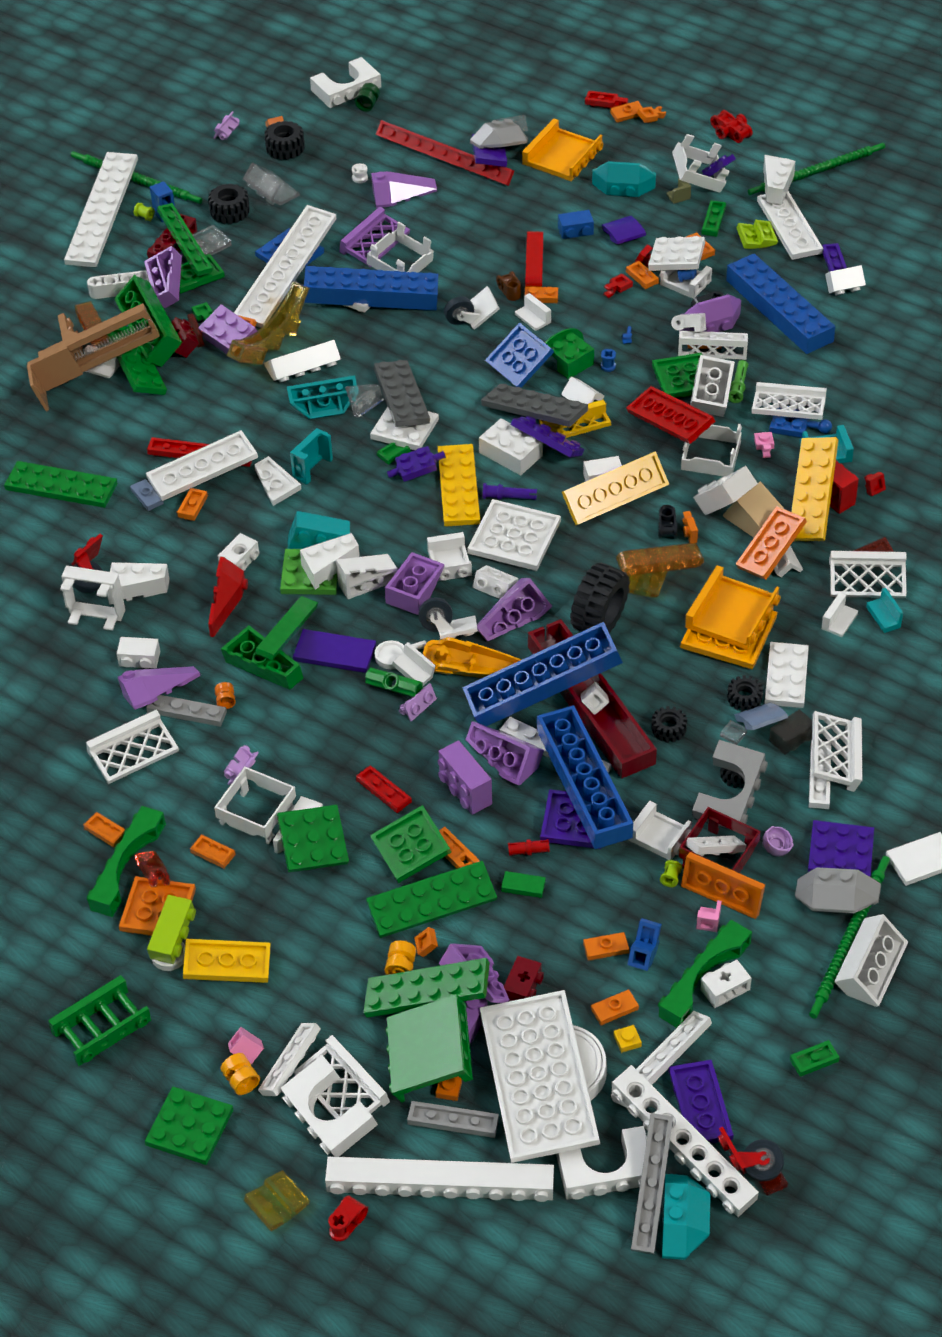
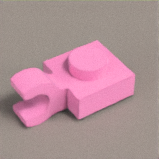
M772 432L754 433L756 450H762L763 458H771L770 451L774 449Z

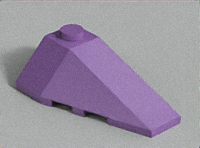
M388 171L371 173L376 208L394 206L399 201L405 200L406 202L411 197H421L437 191L435 179Z
M521 578L477 624V629L483 638L489 641L539 619L552 605L530 578Z
M194 666L130 670L119 676L118 680L124 698L136 710L157 701V696L162 693H171L173 687L183 686L200 676V673Z
M474 721L471 722L466 737L467 742L479 754H482L492 767L499 771V775L502 778L517 785H521L538 769L544 749Z
M450 943L439 964L446 965L487 958L490 964L485 999L494 1003L508 1002L509 998L505 988L497 980L499 974L492 968L494 962L484 948L478 945Z

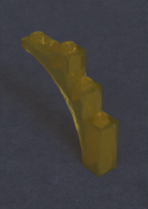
M293 281L284 301L274 316L260 330L249 337L232 340L227 356L238 362L262 365L267 350H279L285 334L296 336L301 322L298 318L309 288Z

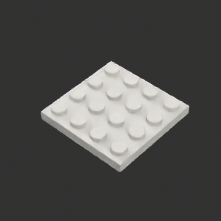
M492 499L467 548L468 554L537 571L561 522V516Z

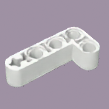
M147 271L91 277L87 280L89 295L93 299L116 297L133 275L149 281Z

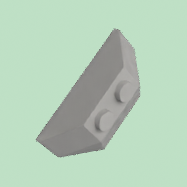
M504 119L503 121L493 120L492 122L485 123L470 139V143L479 149L484 147H505L528 142V137L519 125L515 124L511 119Z
M816 867L798 879L795 898L812 911L856 913L872 904L879 903L881 884L859 870Z

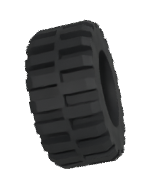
M601 562L591 566V569L586 572L573 599L570 622L573 628L580 632L604 622L609 633H611V630L616 626L617 621L621 617L628 598L630 580L627 573Z

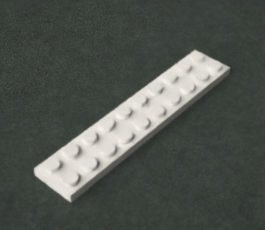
M106 153L64 258L65 265L97 267L138 161L137 154Z
M307 205L234 313L239 316L255 319L257 322L256 326L264 329L335 222L336 214Z

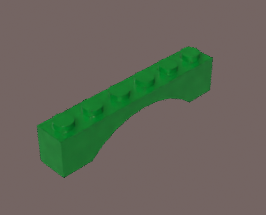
M141 806L138 813L134 814L130 827L125 829L123 839L120 843H117L113 856L107 860L103 873L98 875L96 885L87 895L90 911L109 917L114 916L122 902L119 892L122 871L129 859L138 850L158 839L166 825L164 812Z
M730 920L726 926L722 925L716 938L708 942L706 950L696 956L691 968L687 967L681 980L679 982L676 981L672 985L670 993L661 998L658 1003L659 1018L677 1028L692 1013V996L701 978L718 964L739 958L751 944L752 931L733 920Z

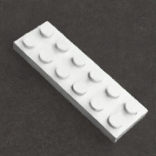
M789 191L782 205L766 202V194L757 196V202L767 219L771 222L773 229L792 260L823 253L822 245Z
M241 430L146 473V476L161 500L164 501L258 458V454Z

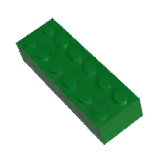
M133 275L116 296L115 301L121 313L142 303L145 305L147 312L159 331L160 337L139 347L147 361L162 367L175 350L179 348L182 341L150 282ZM141 318L128 324V326L134 332L132 326L137 331L138 328L149 326V323L146 321L147 319Z

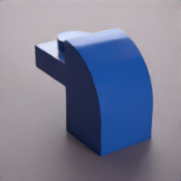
M643 918L640 920L636 940L631 946L627 965L648 971L658 949L662 924Z

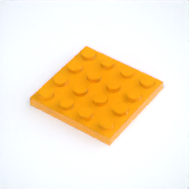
M773 611L771 618L766 619L763 631H759L756 643L752 644L749 650L691 629H687L680 648L753 670L777 618V612Z

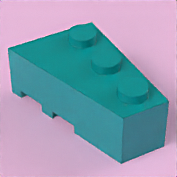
M297 511L288 534V549H304L350 534V521Z

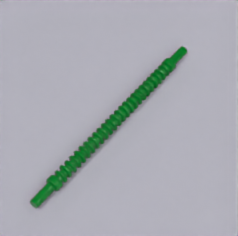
M880 143L872 147L866 146L864 149L861 148L860 150L849 152V154L846 153L837 158L826 160V162L823 161L814 166L803 168V170L795 171L792 182L804 179V177L807 178L812 176V174L815 175L816 173L827 171V169L830 170L835 168V166L838 167L839 165L850 163V161L853 162L862 157L870 156L873 152L885 149V144ZM763 182L759 186L748 189V194L753 195L761 191L765 192V183Z
M75 151L71 152V157L83 161L84 164L97 167L98 169L102 166L103 161L88 154L83 155ZM134 171L130 181L133 180L148 187L161 183V181L135 173ZM168 185L173 191L174 197L185 201L190 200L201 204L203 201L202 198L190 194L189 191Z
M883 856L877 870L873 871L871 878L880 884L885 878L884 872L890 862L889 857ZM871 905L853 914V918H851V922L846 928L847 931H845L836 954H834L832 963H830L821 986H819V990L815 994L816 1000L809 1013L811 1018L816 1019L823 1004L828 1001L833 985L836 984L834 981Z

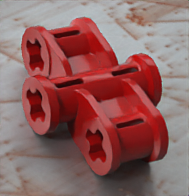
M722 110L720 114L713 115L710 118V123L715 128L716 135L720 139H725L728 135L736 143H741L746 137L750 138L753 135L752 128L747 124V119L743 114H738L735 118L726 110Z

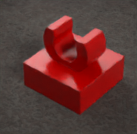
M647 244L639 253L635 262L640 261L649 267L650 253L653 248Z
M877 472L864 477L868 495L874 496L886 490L883 473Z

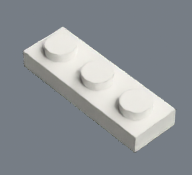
M736 836L687 838L686 846L692 852L704 856V854L720 855V853L735 854L737 852H744L746 849V844Z

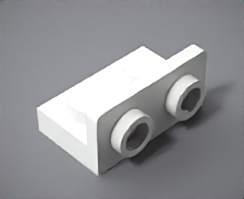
M486 565L476 571L473 588L501 599L518 582L519 578Z

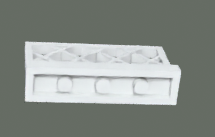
M757 382L752 413L822 420L827 388Z
M831 551L829 557L831 597H837L840 592L845 594L846 597L880 598L881 592H875L871 588L878 582L889 591L893 598H906V552ZM834 566H842L847 571L839 576L835 572ZM856 566H861L865 572L858 576L852 569ZM880 567L884 572L877 577L871 569ZM893 567H901V574L896 577L889 570ZM848 573L856 579L850 585L843 579ZM867 573L875 579L870 585L862 580ZM886 573L893 579L888 586L881 580ZM839 581L847 587L844 591H835V585ZM858 581L865 587L862 592H857L852 588ZM897 583L902 587V593L894 592L890 587Z
M157 709L86 742L89 756L93 758L108 784L179 751L178 746L161 721ZM160 727L162 730L160 736L150 734L154 728ZM137 736L145 737L143 745L134 743V738ZM148 738L158 741L156 748L146 746ZM161 742L169 743L172 747L168 750L159 749ZM120 744L127 745L125 753L116 751V746ZM130 748L141 749L139 756L128 754ZM144 750L154 752L151 758H144L142 754ZM103 752L110 754L107 761L99 759L97 755ZM113 755L123 757L121 764L111 762ZM126 758L137 760L134 766L124 765ZM108 767L118 768V773L109 776L107 773Z
M814 711L812 714V776L847 785V790L854 792L862 781L861 718L854 717L850 721ZM818 719L824 720L828 725L823 727ZM836 725L845 726V731L842 732ZM831 728L837 736L832 737L827 730ZM822 733L828 741L823 742L818 735ZM839 738L846 744L843 748L836 741ZM832 744L837 751L833 753L827 745ZM822 749L828 756L823 758L818 750ZM838 754H841L846 759L844 763L837 758ZM832 759L837 767L832 768L827 761ZM822 764L828 772L819 771L818 766ZM841 769L846 778L840 776L836 771Z
M333 1035L326 1040L327 1044L294 1071V1074L297 1075L319 1056H324L327 1052L332 1056L330 1065L333 1069L345 1070L344 1078H340L335 1082L344 1083L343 1092L331 1093V1085L328 1087L327 1092H322L317 1098L335 1119L351 1108L345 1107L346 1098H357V1103L361 1102V1098H371L373 1103L366 1108L370 1114L379 1106L385 1107L390 1102L387 1093ZM357 1083L359 1085L358 1093H346L347 1084ZM330 1098H342L341 1107H331Z

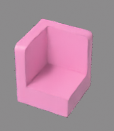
M717 901L716 909L700 907L696 929L717 932L722 901Z
M242 1027L239 1028L228 1043L229 1051L232 1054H245L251 1064L264 1049L262 1041Z

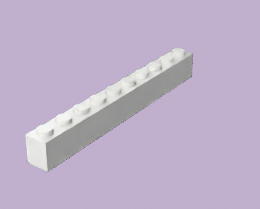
M328 1157L325 1183L327 1192L333 1194L354 1193L356 1195L377 1194L379 1196L392 1194L403 1197L419 1195L426 1198L444 1196L446 1198L467 1197L469 1199L490 1198L492 1200L513 1199L515 1201L528 1199L545 1202L553 1200L554 1165Z

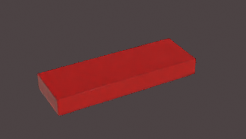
M371 765L356 776V781L396 813L412 802V798Z

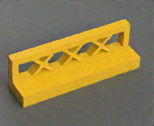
M603 399L589 403L588 411L570 427L539 420V425L545 424L551 428L550 431L562 433L566 436L565 438L611 426V420L606 414V403ZM599 418L604 419L603 422H597L595 420ZM586 423L588 426L583 427L579 426V424ZM567 427H568V428H572V430H570V431H565V430H563V428H567Z

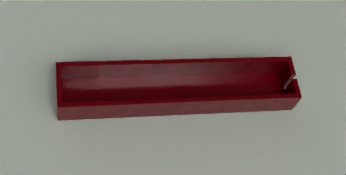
M562 619L546 625V641L544 627L528 632V649L532 654H535L572 637L573 634ZM601 673L560 692L569 706H575L586 730L621 779L656 764V747ZM594 682L603 689L609 698V703L595 715L581 701V693Z

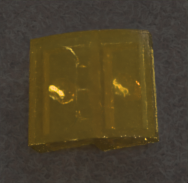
M632 559L626 572L630 580L629 593L646 597H658L668 569L653 562L648 566Z
M283 1170L266 1178L263 1186L245 1194L244 1201L270 1231L277 1229L292 1219L310 1202Z

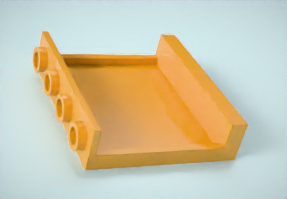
M553 118L522 151V164L572 181L587 166L591 159H594L595 155L602 150V135L600 134L596 140L560 129L559 120Z
M717 565L687 612L685 628L749 650L750 646L756 643L759 631H763L766 619L771 618L773 607L778 606L780 602L779 587L777 586L774 592L771 593L723 576L724 567Z

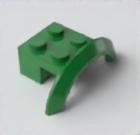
M576 328L560 331L544 342L554 351L551 356L557 360V371L568 380L571 376L574 377L594 365V348L583 341L582 332Z

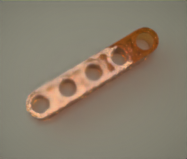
M91 301L74 305L77 318L83 330L102 323ZM108 334L91 341V345L95 347V344L98 346V343L101 345V342L104 344V341L107 344L106 338L109 341Z
M696 543L627 550L616 556L620 569L625 571L627 575L696 568L704 562V558Z

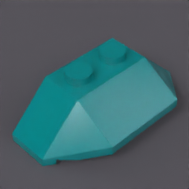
M608 161L593 169L592 184L606 195L639 197L655 189L656 173L640 163Z
M354 375L287 386L290 405L311 420L344 414L358 394V388Z
M665 1174L662 1258L686 1260L690 1253L709 1237L710 1192L688 1175Z

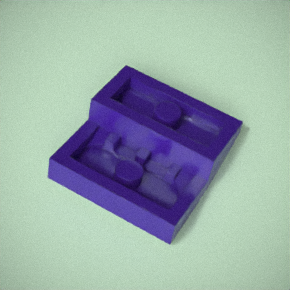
M632 216L602 224L603 231L610 234V241L617 245L646 236L644 228Z

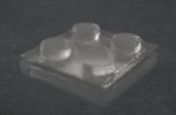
M214 225L193 234L205 255L211 254L212 256L232 246L231 240Z

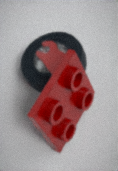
M99 534L95 538H90L84 548L77 549L71 565L73 567L103 571L97 563L91 561L99 554L103 535ZM75 580L73 583V587L83 593L95 592L101 586V583Z
M723 1126L719 1128L720 1135L718 1140L724 1151H730V1161L737 1171L741 1170L743 1175L748 1173L749 1176L758 1181H769L780 1174L784 1165V1156L776 1143L767 1139H759L750 1143L744 1152H737Z

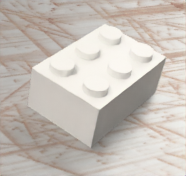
M700 355L690 405L707 414L724 417L735 362Z
M500 419L479 437V453L521 476L543 456V442L510 425L511 423Z

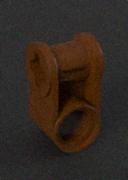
M511 271L503 276L497 275V285L506 298L510 301L519 300L521 297V284L515 273Z

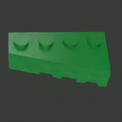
M249 625L221 648L226 663L291 690L304 678L300 664L282 650L273 660L256 654L257 646L265 637Z

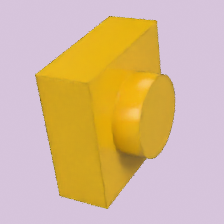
M634 1025L614 1031V1038L621 1053L642 1047V1041Z

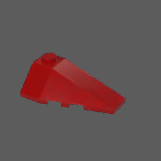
M220 557L216 572L218 580L217 586H214V603L211 604L208 623L210 637L216 635L243 597L244 590H247L248 579H245L244 571L225 557Z

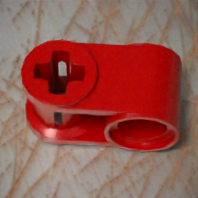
M350 1195L346 1196L328 1218L331 1238L335 1241L346 1240L365 1219L368 1207Z

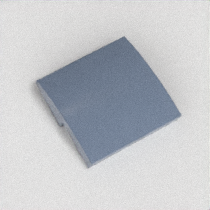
M766 703L734 714L736 722H744L746 730H755L788 718L787 713L774 703Z

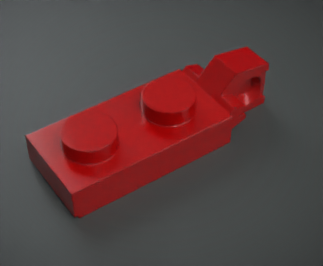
M588 91L585 98V105L614 108L628 104V98L619 97L618 94Z

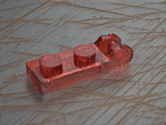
M156 851L135 854V861L149 880L151 887H157V879L161 877L164 886L170 884L167 868Z

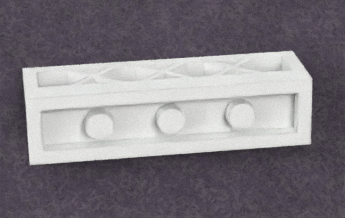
M679 330L678 356L701 353L698 348L705 345L710 350L702 352L704 356L746 360L748 334ZM682 345H690L693 349L689 352L682 351ZM719 346H724L727 350L724 353H718L715 349ZM744 347L743 354H736L733 349Z

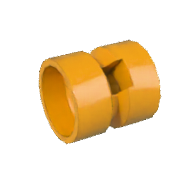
M406 941L392 942L389 946L385 974L412 971L416 947Z
M243 1053L231 1055L221 1065V1072L238 1095L251 1092L260 1082L259 1075Z

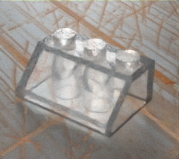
M255 163L250 165L243 177L248 187L253 190L256 189V193L266 197V201L272 205L274 203L283 205L300 195L298 191L275 173Z

